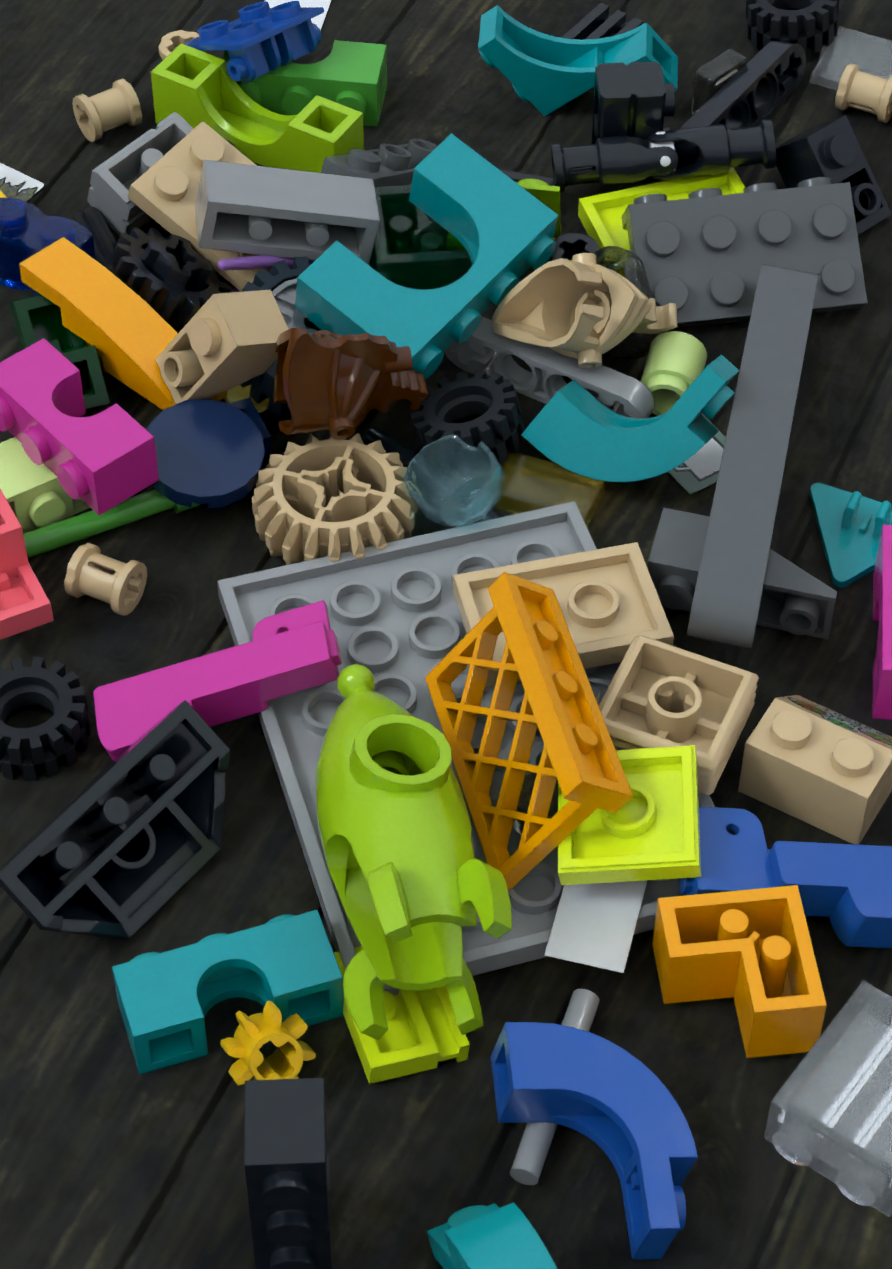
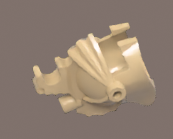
M579 253L573 255L572 260L560 258L542 265L520 281L503 298L492 316V331L494 333L520 342L549 347L566 357L578 359V367L587 369L602 366V354L617 346L631 333L662 334L678 327L676 303L656 307L655 298L648 299L628 279L611 269L598 265L596 255L593 253Z

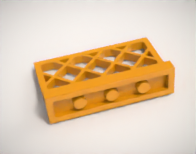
M503 572L488 588L494 607L425 677L444 736L451 746V757L487 864L501 871L506 880L507 889L511 890L597 808L616 813L633 797V794L554 590ZM503 631L506 644L501 662L492 661L497 637ZM469 667L461 702L457 703L451 683ZM489 670L499 671L490 708L481 707ZM518 676L525 690L520 713L510 711ZM478 715L485 716L487 720L479 752L475 754L471 741ZM508 720L517 722L508 760L498 758ZM537 726L544 742L539 766L528 764ZM495 767L506 768L497 805L493 807L489 791ZM525 774H537L527 814L517 812ZM556 780H558L563 797L568 799L569 802L549 819L547 816ZM514 820L524 821L518 850L510 857L507 846Z

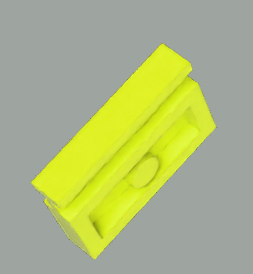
M362 946L354 948L356 954L363 949ZM339 951L333 952L344 978L345 969ZM446 985L421 991L399 989L398 995H393L391 992L383 990L388 1030L379 1040L359 1031L350 1014L343 991V1015L369 1084L435 1069L440 1061L456 1058L458 1063L468 1059L470 1044L466 1034L462 1035L457 1026Z

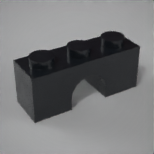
M324 1078L245 1081L244 1167L256 1269H332L331 1189L329 1156H327Z

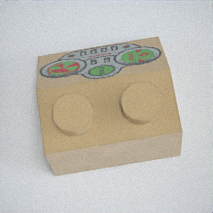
M799 695L777 697L773 700L745 743L738 791L851 844L859 845L892 791V737Z

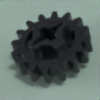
M137 227L132 229L130 235L122 233L107 263V268L113 270V274L146 301L166 322L172 316L176 317L183 326L191 320L213 294L230 293L232 290L230 285L224 283L226 279L212 268L211 261L202 258L190 247L189 240L173 234L169 238L162 237L156 228H150L147 235Z

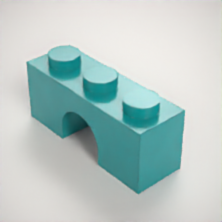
M318 910L299 915H280L263 925L231 934H212L195 944L162 953H144L136 956L129 962L112 966L118 1006L139 1075L209 1055L204 1017L214 1005L229 998H248L258 1002L263 1007L267 1001H272L281 1011L282 1022L296 1013L308 1026L344 1016L343 977Z

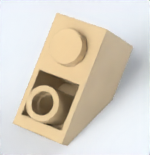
M271 289L213 294L159 354L156 362L160 368L162 379L168 386L175 404L186 400L210 399L263 374L278 359V352H275L277 338L289 328Z

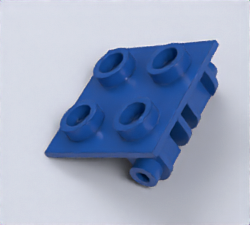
M267 1L258 2L238 10L240 18L228 23V20H219L201 26L197 29L199 37L184 44L198 50H227L230 61L227 63L229 76L234 81L241 80L248 83L270 71L278 69L280 65H286L292 60L314 52L317 44L322 40V34L319 27L312 23L311 18L324 13L323 7L301 8L299 1L286 2L273 8L269 7Z

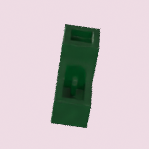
M41 294L8 302L22 350L44 338L80 370L85 409L110 403L95 345H86L82 338L62 325L61 309L59 306Z

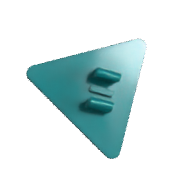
M822 483L811 485L809 495L831 580L835 586L843 588L874 570L883 524L892 525V505L889 501H883L882 503L863 497L858 491L851 493Z

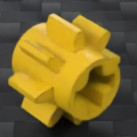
M272 1001L266 1002L263 1013L247 1016L245 1013L238 1011L236 1018L240 1024L236 1028L234 1038L222 1039L220 1043L229 1056L240 1058L231 1065L228 1071L238 1086L245 1084V1081H249L253 1076L254 1080L299 1079L297 1075L301 1070L303 1061H310L316 1057V1053L307 1043L297 1041L306 1032L308 1025L297 1013L289 1016L282 1022L281 1011ZM271 1041L277 1049L272 1055L265 1057L259 1049L263 1044Z

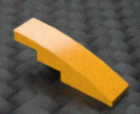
M64 237L19 263L22 282L60 307L62 325L90 345H95V348L102 352L103 368L107 373L162 410L175 405L168 386L162 379L156 358L178 333L146 301L106 267ZM227 391L210 399L220 401L227 396Z

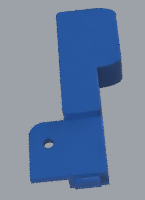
M699 807L701 877L678 879L681 896L798 885L805 916L829 917L837 937L844 945L849 947L892 948V846L776 841L771 849H767L762 824L758 817L750 811L737 808ZM727 829L732 830L736 835L728 833Z

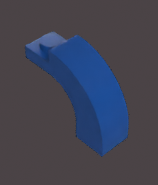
M505 1022L490 1056L498 1123L545 1122L559 1124L574 1129L595 1142L612 1162L620 1180L632 1260L661 1259L678 1231H682L684 1228L686 1200L681 1184L698 1158L694 1138L678 1103L666 1086L648 1067L625 1049L607 1039L581 1029L554 1023Z

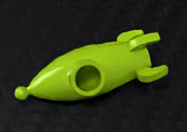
M360 664L346 666L337 678L338 690L345 700L337 708L327 729L315 775L318 830L327 867L340 896L343 908L363 948L351 959L343 978V991L350 1014L361 1033L379 1040L388 1030L383 1001L385 984L396 989L421 991L446 985L457 1026L461 1034L464 1035L484 1026L476 985L463 959L462 927L477 926L478 913L485 933L499 939L512 930L511 902L506 880L501 871L474 858L471 837L472 826L461 787L450 767L452 762L451 746L444 734L432 724L412 716L406 709L388 697L374 692L375 677L366 666Z

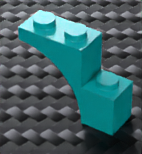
M498 5L481 15L478 49L483 60L491 68H498L512 83L519 98L524 102H530L544 117L593 88L595 84V67L599 64L624 63L626 66H630L632 62L656 61L661 65L664 83H673L674 92L678 90V56L647 22L635 29L611 37L580 40L555 37L538 32L516 21Z

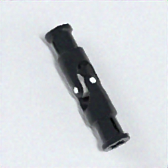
M765 119L760 121L759 126L726 129L724 124L660 131L648 136V139L645 140L622 135L597 138L596 143L591 145L562 148L560 143H551V162L554 186L560 187V192H564L566 186L598 182L602 188L630 185L644 180L648 176L659 180L728 174L732 167L763 164L765 169L775 168L776 147L771 119ZM674 140H687L698 145L695 158L684 167L676 168L679 158L674 149Z

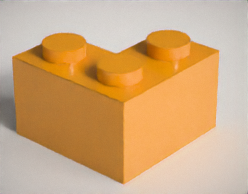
M798 885L658 898L653 951L664 1004L734 998L746 1058L817 1051L827 1005Z

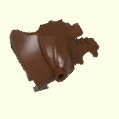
M296 327L284 331L277 338L275 352H278L273 399L274 404H288L292 418L291 420L279 422L280 431L286 435L330 430V435L333 439H347L355 433V427L360 425L369 410L376 409L384 414L389 411V405L392 402L407 399L410 409L415 411L420 408L421 402L429 397L424 375L416 373L415 369L412 370L410 347H396V343L389 341L386 336H375L368 332L363 334H346L343 336L333 334L328 330H321L312 334L308 330Z

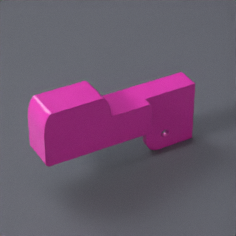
M322 600L262 619L253 630V641L97 687L93 692L99 739L111 759H116L184 700L211 727L265 711L268 708V700L337 680L339 676L337 665H341L342 661L338 639L330 627L325 601Z

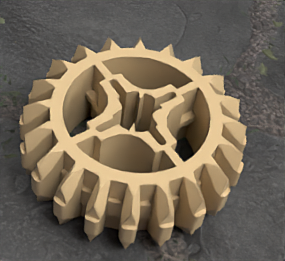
M359 433L350 440H337L330 437L328 440L320 441L310 434L306 445L300 446L293 442H288L284 455L270 454L267 468L258 471L256 488L254 489V496H252L253 515H255V528L257 533H259L260 540L266 541V546L269 548L271 556H283L286 565L329 556L331 562H338L343 552L352 551L353 556L359 559L365 556L364 548L374 546L378 550H383L387 547L388 542L411 538L412 530L415 527L417 494L414 493V479L411 476L410 468L403 467L398 452L386 453L381 440L364 445Z

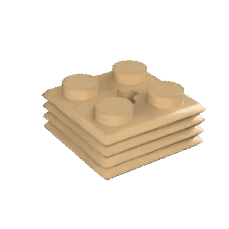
M637 635L632 640L599 704V709L615 750L695 745L698 766V792L710 795L714 792L754 707L756 683L759 677L753 672L642 635Z

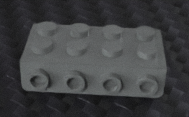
M816 177L799 182L797 188L777 189V184L758 183L744 188L743 193L722 195V190L719 188H707L690 193L688 199L667 201V195L649 194L634 199V204H629L621 217L623 229L628 230L635 286L648 299L655 298L656 307L676 303L677 328L750 320L761 264L818 273L812 314L861 309L868 303L850 182L832 184L829 177Z

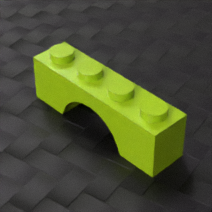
M181 43L151 71L156 124L174 112L180 114L193 129L203 121L220 136L229 140L236 149L252 162L265 167L321 173L326 157L349 154L351 149L364 150L362 112L318 95L297 115H282L272 112L252 100L238 83L229 76L226 60Z

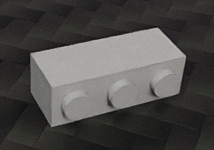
M204 160L195 204L199 248L287 258L307 257L308 260H316L333 243L338 241L369 265L380 222L373 179Z

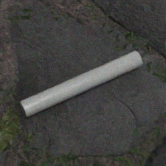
M587 989L574 990L562 1025L589 1032L600 1002L599 997ZM546 1122L527 1123L510 1170V1175L514 1180L525 1185H535L538 1183L558 1124Z

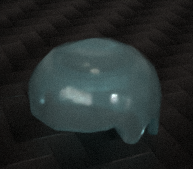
M454 434L446 435L424 446L409 462L404 477V483L409 495L418 509L430 521L449 527L471 525L487 516L500 500L505 482L504 470L495 454L490 452L489 447L484 442H480L478 447H473L463 442Z

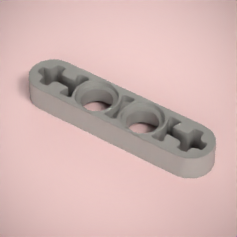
M482 317L475 332L465 342L460 344L455 340L444 351L448 359L457 367L474 375L476 371H486L488 379L494 373L503 376L504 382L509 379L516 392L545 404L549 402L559 389L567 385L562 377L567 376L577 381L601 404L617 414L631 418H649L655 407L654 397L650 390L637 379L603 365L590 369L578 367V359L566 357L549 347L524 343L498 335L492 331V320ZM511 355L524 360L530 366L532 372L520 367Z

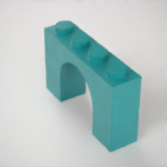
M452 133L414 168L409 201L455 236L465 247L470 256L472 267L464 276L447 286L436 289L421 290L403 287L383 277L344 245L336 241L297 277L295 309L297 308L306 315L312 323L321 330H328L333 334L344 336L346 334H363L368 332L375 336H386L389 341L396 343V347L409 346L412 355V370L415 369L416 373L423 374L425 380L440 365L444 357L443 352L455 340L460 344L465 342L479 326L482 314L493 303L498 306L503 298L519 283V278L530 267L536 270L544 265L556 247V241L553 240L558 214Z

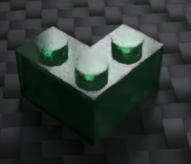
M411 185L374 187L380 218L371 254L372 268L395 284L421 290L447 286L460 279L472 267V262L462 243L437 222L429 221L428 215L409 201Z

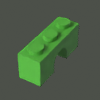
M334 40L331 53L322 61L312 64L290 62L286 65H280L278 69L270 71L251 82L245 83L241 80L236 82L252 100L267 110L278 114L297 115L318 95L362 112L363 125L378 127L387 90V45ZM225 50L223 59L228 63L230 57L228 51Z

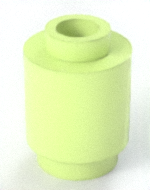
M678 331L665 332L656 336L650 344L641 382L650 390L654 397L655 407L653 414L657 416L668 412L705 368L707 360L706 349L697 338L690 334Z

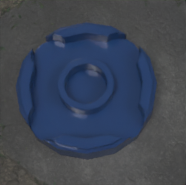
M211 399L186 400L164 409L149 424L147 431L154 436L159 480L152 485L157 492L174 503L191 507L192 502L197 504L208 503L207 509L221 508L243 499L256 486L258 471L262 470L265 457L262 433L249 415L233 405Z

